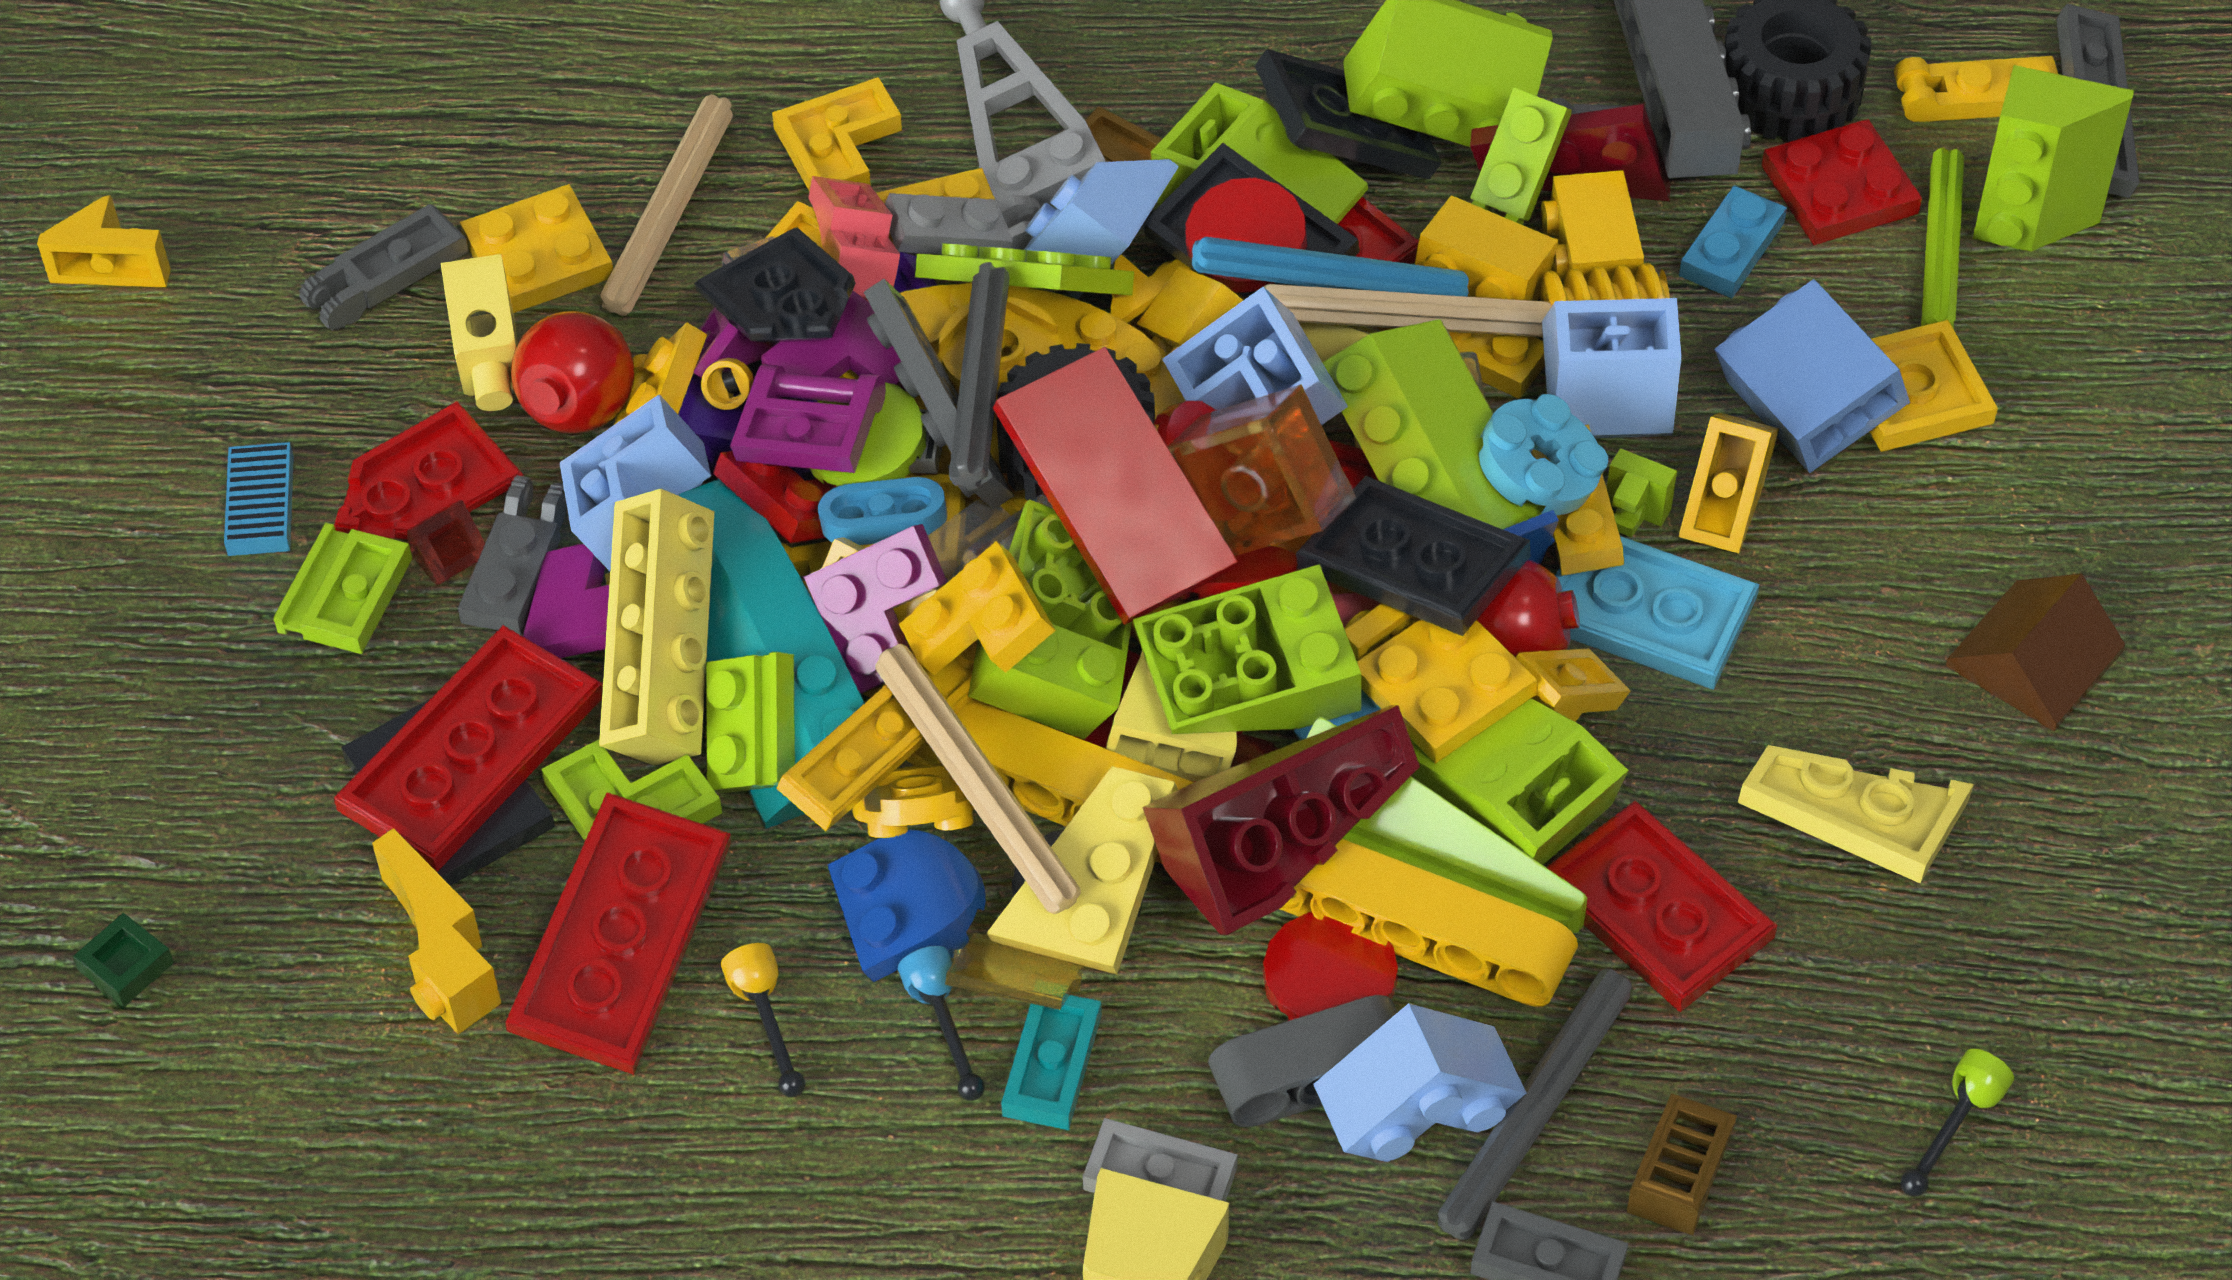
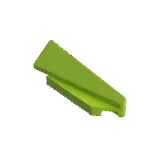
M1319 717L1311 727L1307 738L1337 726L1326 718ZM1411 776L1369 819H1361L1342 838L1562 923L1572 933L1579 932L1584 926L1587 897L1582 891Z

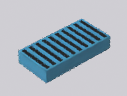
M290 442L228 448L224 544L228 556L290 551L294 455Z

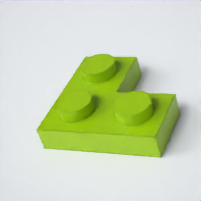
M599 739L542 768L546 787L584 840L588 836L607 792L701 824L722 814L720 797L688 754L631 784L607 750L599 746Z

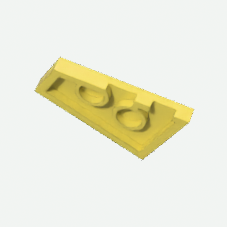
M1768 745L1742 784L1738 803L1921 883L1969 802L1974 784L1950 780L1948 788L1914 782L1915 773L1890 768L1888 777L1853 771L1852 766L1845 759Z
M1112 766L1051 847L1081 889V894L1076 899L1077 902L1069 909H1065L1058 914H1051L1045 909L1025 881L988 930L987 935L990 940L995 943L1117 975L1158 855V849L1142 807L1178 791L1175 782Z

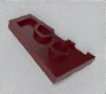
M1644 104L1571 114L1541 191H1552L1553 176L1623 170L1630 198L1670 202L1671 184ZM1499 125L1474 128L1471 131L1470 147L1480 172Z

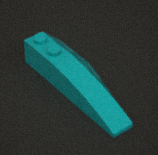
M718 479L679 493L680 497L715 511L706 662L750 655L764 656L769 655L771 652L794 654L796 764L865 703L815 603L769 522ZM774 785L771 788L747 790L765 829L805 814L776 789L778 785Z

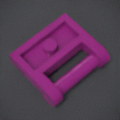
M762 364L756 373L730 445L736 461L855 473L875 413L881 411L885 401V380L881 375L861 374L859 379L785 373L783 366ZM783 397H786V398H796V399H807V400H817V401L847 403V404H849V406H847V405H837V404H827V403H817V402H807V401L786 400V399H782V398H783Z

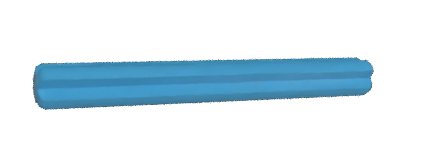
M1204 237L1201 240L1195 241L1192 248V266L1199 273L1299 286L1467 297L1469 294L1467 288L1469 282L1468 275L1460 270L1213 237Z

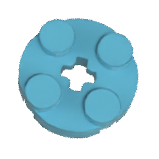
M1543 394L1537 400L1518 399L1502 405L1493 413L1481 434L1483 447L1479 452V461L1491 485L1503 497L1520 507L1523 506L1526 500L1536 505L1546 506L1541 514L1553 510L1556 515H1564L1579 509L1598 486L1601 474L1609 462L1604 448L1597 443L1589 429L1571 414L1568 404L1563 399L1551 394ZM1534 449L1542 452L1550 461L1546 458L1536 459L1532 456L1531 451Z

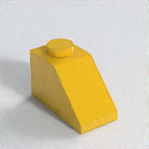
M1717 413L1710 417L1678 537L1740 553L1764 486L1779 428L1723 413Z

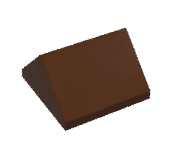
M2082 573L2017 580L1947 658L1946 667L2055 732L2123 653L2125 643Z

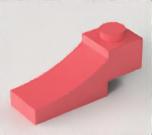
M812 176L808 199L817 217L822 249L854 276L856 284L853 291L868 301L864 291L882 279H885L894 287L900 253L888 238L892 213L870 184Z

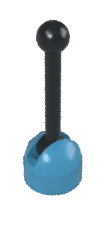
M929 946L918 949L908 954L898 964L897 969L904 988L913 999L924 1004L933 1005L961 1078L958 1082V1092L965 1100H977L983 1095L985 1084L983 1079L979 1075L974 1074L945 1001L956 980L955 967L950 954L942 946Z

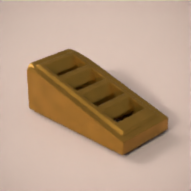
M1671 1093L1631 1187L1627 1213L1694 1235L1736 1124L1737 1115ZM1678 1117L1716 1130L1714 1136L1676 1124ZM1671 1136L1707 1148L1706 1155L1670 1143ZM1663 1156L1700 1168L1697 1174L1663 1162ZM1659 1175L1688 1185L1692 1189L1690 1192L1655 1181V1177Z

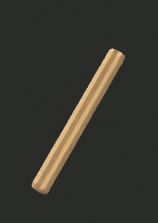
M710 94L702 100L600 294L603 300L602 307L608 313L615 312L621 316H626L633 310L733 117V112L730 109L732 103L726 97L718 98Z
M1267 284L1264 286L1301 323L1399 328L1440 319L1448 332L1543 337L1542 320L1551 308V304L1545 301Z
M898 644L891 649L883 651L875 665L876 671L1045 909L1051 914H1058L1072 907L1081 894L1080 887L912 652L903 644Z

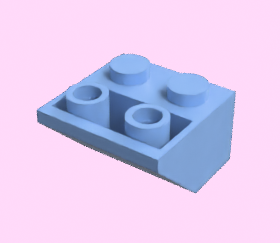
M1677 298L1555 301L1542 320L1547 394L1563 399L1568 404L1571 414L1584 425L1589 424L1594 438L1671 436L1674 429L1681 366Z

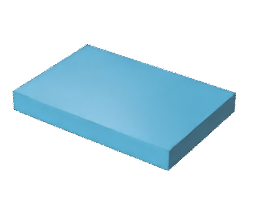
M1620 536L1623 546L1624 565L1564 576L1561 575L1560 568L1558 569L1555 576L1559 579L1563 591H1574L1579 611L1580 627L1570 629L1571 640L1714 690L1757 599L1760 585Z

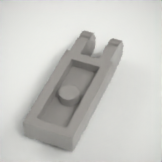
M889 193L885 202L886 207L893 215L890 234L898 252L941 255L942 243L978 246V256L979 247L1025 250L1032 239V236L1025 229L1041 208L1039 201H1036L1034 197L1030 198L1028 196L1024 198L1021 195H1012L998 203L994 199Z

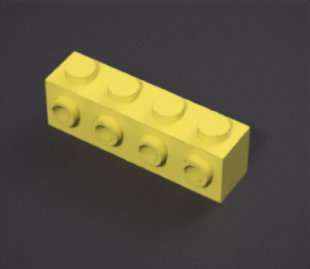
M657 489L615 502L599 746L654 766L672 762L686 754L689 757L701 754L715 511L664 489Z

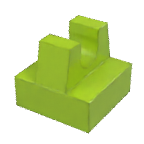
M1622 448L1619 449L1609 466L1607 492L1611 506L1617 509L1614 517L1619 533L1632 538L1644 520L1660 527L1663 525L1672 509L1677 470Z

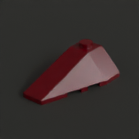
M1390 705L1196 781L1142 808L1164 869L1220 935H1228L1282 908L1296 893L1294 887L1316 865H1324L1338 851L1335 845L1361 819H1369L1420 765L1399 705Z

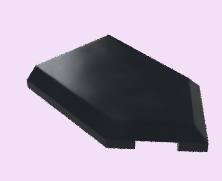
M798 227L787 231L698 279L694 283L696 290L747 338L756 342L813 341L832 338L856 284L851 273Z

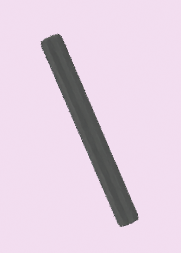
M991 262L981 264L979 266V273L973 276L949 477L955 486L964 485L968 491L979 489L981 487V480L988 476L995 413L993 406L997 395L1010 279L1009 273L1004 267L995 268Z
M1610 968L1599 971L1524 1083L1523 1087L1527 1094L1506 1110L1503 1120L1495 1126L1440 1208L1438 1226L1445 1233L1451 1234L1456 1239L1462 1241L1471 1238L1489 1211L1492 1201L1495 1202L1630 998L1632 983L1626 976L1619 975Z

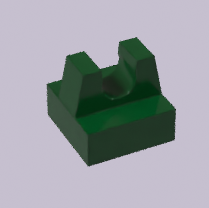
M124 912L73 955L78 971L92 981L104 996L121 1009H124L139 993L174 964L169 948Z

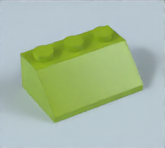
M1386 0L1343 60L1350 112L1470 147L1472 129L1499 125L1513 88L1535 96L1538 95L1553 40L1552 31L1457 0Z
M2014 65L1998 123L1973 239L2032 252L2099 224L2134 90Z

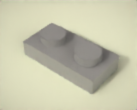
M1104 1118L1083 1174V1190L1095 1193L1100 1168L1226 1202L1237 1171L1238 1154Z

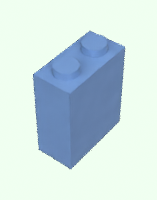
M1815 279L1797 291L1783 296L1773 308L1749 325L1733 331L1726 341L1714 348L1729 385L1766 425L1779 428L1777 438L1809 473L1910 403L1900 369Z

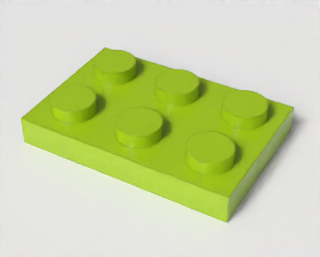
M942 243L941 255L917 253L916 278L972 282L973 276L979 273V266L983 263L991 262L995 268L1004 267L1010 277L1009 286L1131 296L1133 293L1134 271L1110 269L1111 257L1027 250L1026 252V250L997 247H979L978 256V246Z

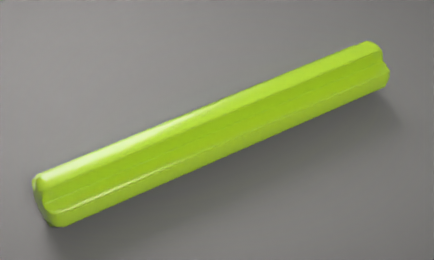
M1944 147L1938 148L1933 153L1930 167L1921 326L1949 320L1954 329V321L1956 320L1964 155L1958 149L1947 150Z

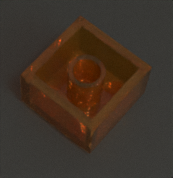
M1302 384L1201 415L1167 446L1234 556L1323 531L1356 498Z

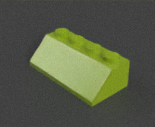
M1440 319L1371 333L1322 362L1348 405L1341 412L1379 481L1500 529H1506L1541 515L1546 506L1536 505L1526 500L1523 506L1520 507L1503 497L1486 478L1480 466L1479 452L1483 447L1482 431L1493 415V411Z

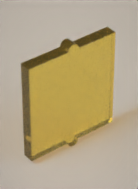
M974 933L963 950L957 949L954 951L953 964L947 971L945 985L1061 1010L1071 992L1080 991L1081 976L1086 970V966L992 942L988 935Z

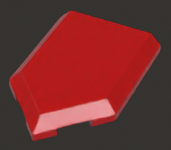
M456 401L353 460L348 476L349 487L344 504L338 509L334 523L335 530L349 534L350 530L354 529L386 538L421 541L506 492L511 487L514 477L516 475L524 476V474Z

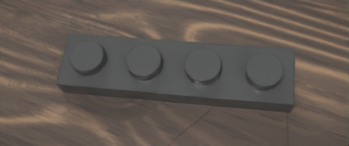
M2066 3L2056 19L2062 74L2064 76L2128 89L2119 16ZM2130 109L2108 190L2109 194L2130 198L2140 183Z
M882 279L864 291L867 300L875 312L867 317L868 323L881 344L886 349L893 346L901 362L894 366V370L904 388L913 398L920 395L927 407L928 412L921 415V420L928 433L940 448L947 444L952 453L959 394L907 300L891 284ZM991 452L988 476L981 480V487L974 491H968L964 485H958L966 497L969 498L976 494L992 509L997 508L1014 497Z

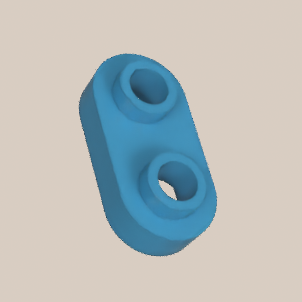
M923 477L841 485L828 491L818 504L822 533L832 543L836 538L845 537L858 545L875 544L911 526L923 524L927 535L931 536L944 526L948 516L942 487L935 481Z

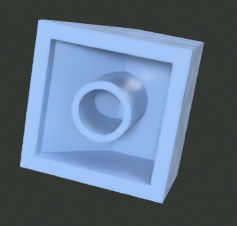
M1170 159L1096 162L1081 180L1071 174L1050 202L1055 208L1047 202L1044 203L1026 227L1025 231L1032 236V239L1025 248L1026 252L1030 250L1111 257L1112 264L1129 247L1179 166ZM1064 290L1075 299H1078L1084 293Z

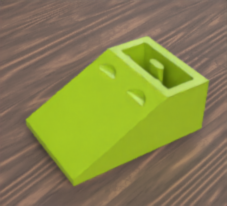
M1216 82L1151 151L1152 160L1170 159L1179 166L1159 197L1158 205H1161L1222 143L1229 146L1336 224L1344 218L1366 193L1368 183L1332 154L1317 150L1308 152L1293 145L1286 136V129L1276 109L1265 100Z
M1029 499L1024 505L1009 552L1017 562L1056 631L1006 673L990 660L978 639L968 697L1085 739L1119 708L1132 622L1124 626L1055 510Z
M1320 564L1133 619L1136 634L1172 734L1300 729L1313 725L1319 717L1330 720L1361 711V671Z
M1532 698L1436 764L1411 740L1420 765L1412 774L1417 781L1542 865L1612 806L1629 771L1582 725Z

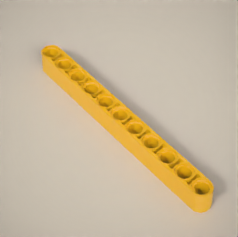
M973 699L956 714L1023 809L1066 827L1112 766L1174 781L1178 790L1194 783L976 699ZM927 741L906 759L913 766L943 765ZM1341 839L1335 845L1338 851L1324 865H1316L1294 887L1296 893L1280 908V910L1298 917L1307 912H1312L1315 918L1322 920L1325 915L1354 927L1352 930L1354 934L1384 946L1389 941L1394 947L1395 954L1533 1007H1543L1550 1003L1578 948L1577 938L1572 931L1552 918ZM1158 852L1156 862L1163 864Z

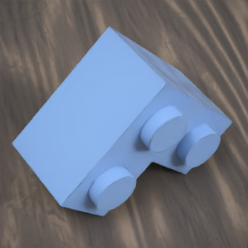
M1264 287L1257 290L1162 359L1186 401H1203L1216 409L1228 425L1259 403L1266 416L1296 442H1299L1348 407L1294 314Z
M660 394L560 462L571 531L609 571L611 569L615 502L657 489H664L679 496V493L701 486L703 481L711 476L703 441Z
M1409 1003L1313 1084L1343 1152L1385 1162L1397 1159L1408 1153L1414 1146V1140L1435 1123L1477 1133L1492 1128L1503 1120L1508 1108L1527 1094L1494 1026Z

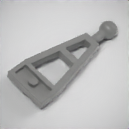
M940 0V7L944 15L953 22L961 23L966 36L956 41L979 168L983 169L993 196L998 203L1012 195H1021L1024 198L1028 196L1030 198L1034 197L1042 207L1044 203L1047 202L1049 204L1057 191L1071 174L1081 180L1096 162H1106L1084 118L998 21L988 26L986 25L981 15L985 0ZM998 52L1016 73L984 87L979 60ZM1035 95L1065 131L999 161L990 116Z

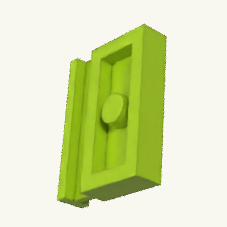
M325 523L273 617L277 632L287 635L289 630L301 633L304 640L362 654L412 561L409 543L351 529L348 534L336 531L334 524Z
M771 652L769 655L764 656L750 655L706 662L707 781L714 791L719 793L771 788L774 785H778L782 775L795 765L794 654Z

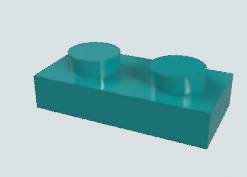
M1035 988L1001 1102L1002 1117L1065 1130L1070 1129L1102 1016L1101 1001Z

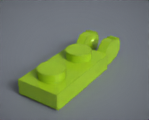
M1513 88L1470 199L1474 200L1471 204L1488 211L1491 210V207L1507 213L1504 218L1523 225L1525 220L1529 221L1572 110Z

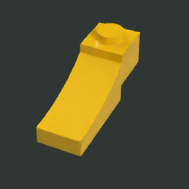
M393 828L372 842L382 880L401 902L418 933L419 949L408 956L415 979V984L410 987V991L418 1006L430 1019L435 1020L441 1016L459 1035L502 1004L494 970L477 952L483 946L474 910Z

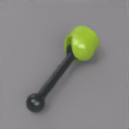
M1968 1049L1955 1067L1952 1086L1959 1102L1916 1168L1909 1169L1902 1175L1900 1185L1907 1195L1918 1197L1927 1191L1929 1185L1928 1174L1970 1109L1994 1107L2004 1098L2014 1082V1075L2011 1069L1998 1057L1981 1049Z

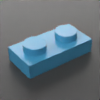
M1734 185L1682 258L1679 276L1732 299L1783 226L1787 207Z

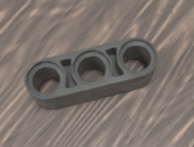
M1384 995L1364 997L1236 1037L1216 1048L1210 1055L1208 1064L1233 1123L1239 1127H1253L1322 1106V1102L1313 1084L1398 1013L1392 999Z

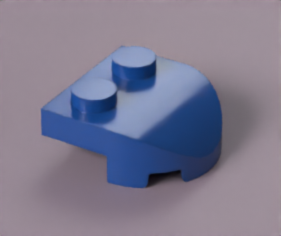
M908 830V832L899 836L879 838L827 865L862 971L873 982L897 971L898 964L904 957L924 947H945L950 957L953 958L969 942L966 932L973 922L977 909L982 911L985 909V887L976 867L955 846L928 832Z

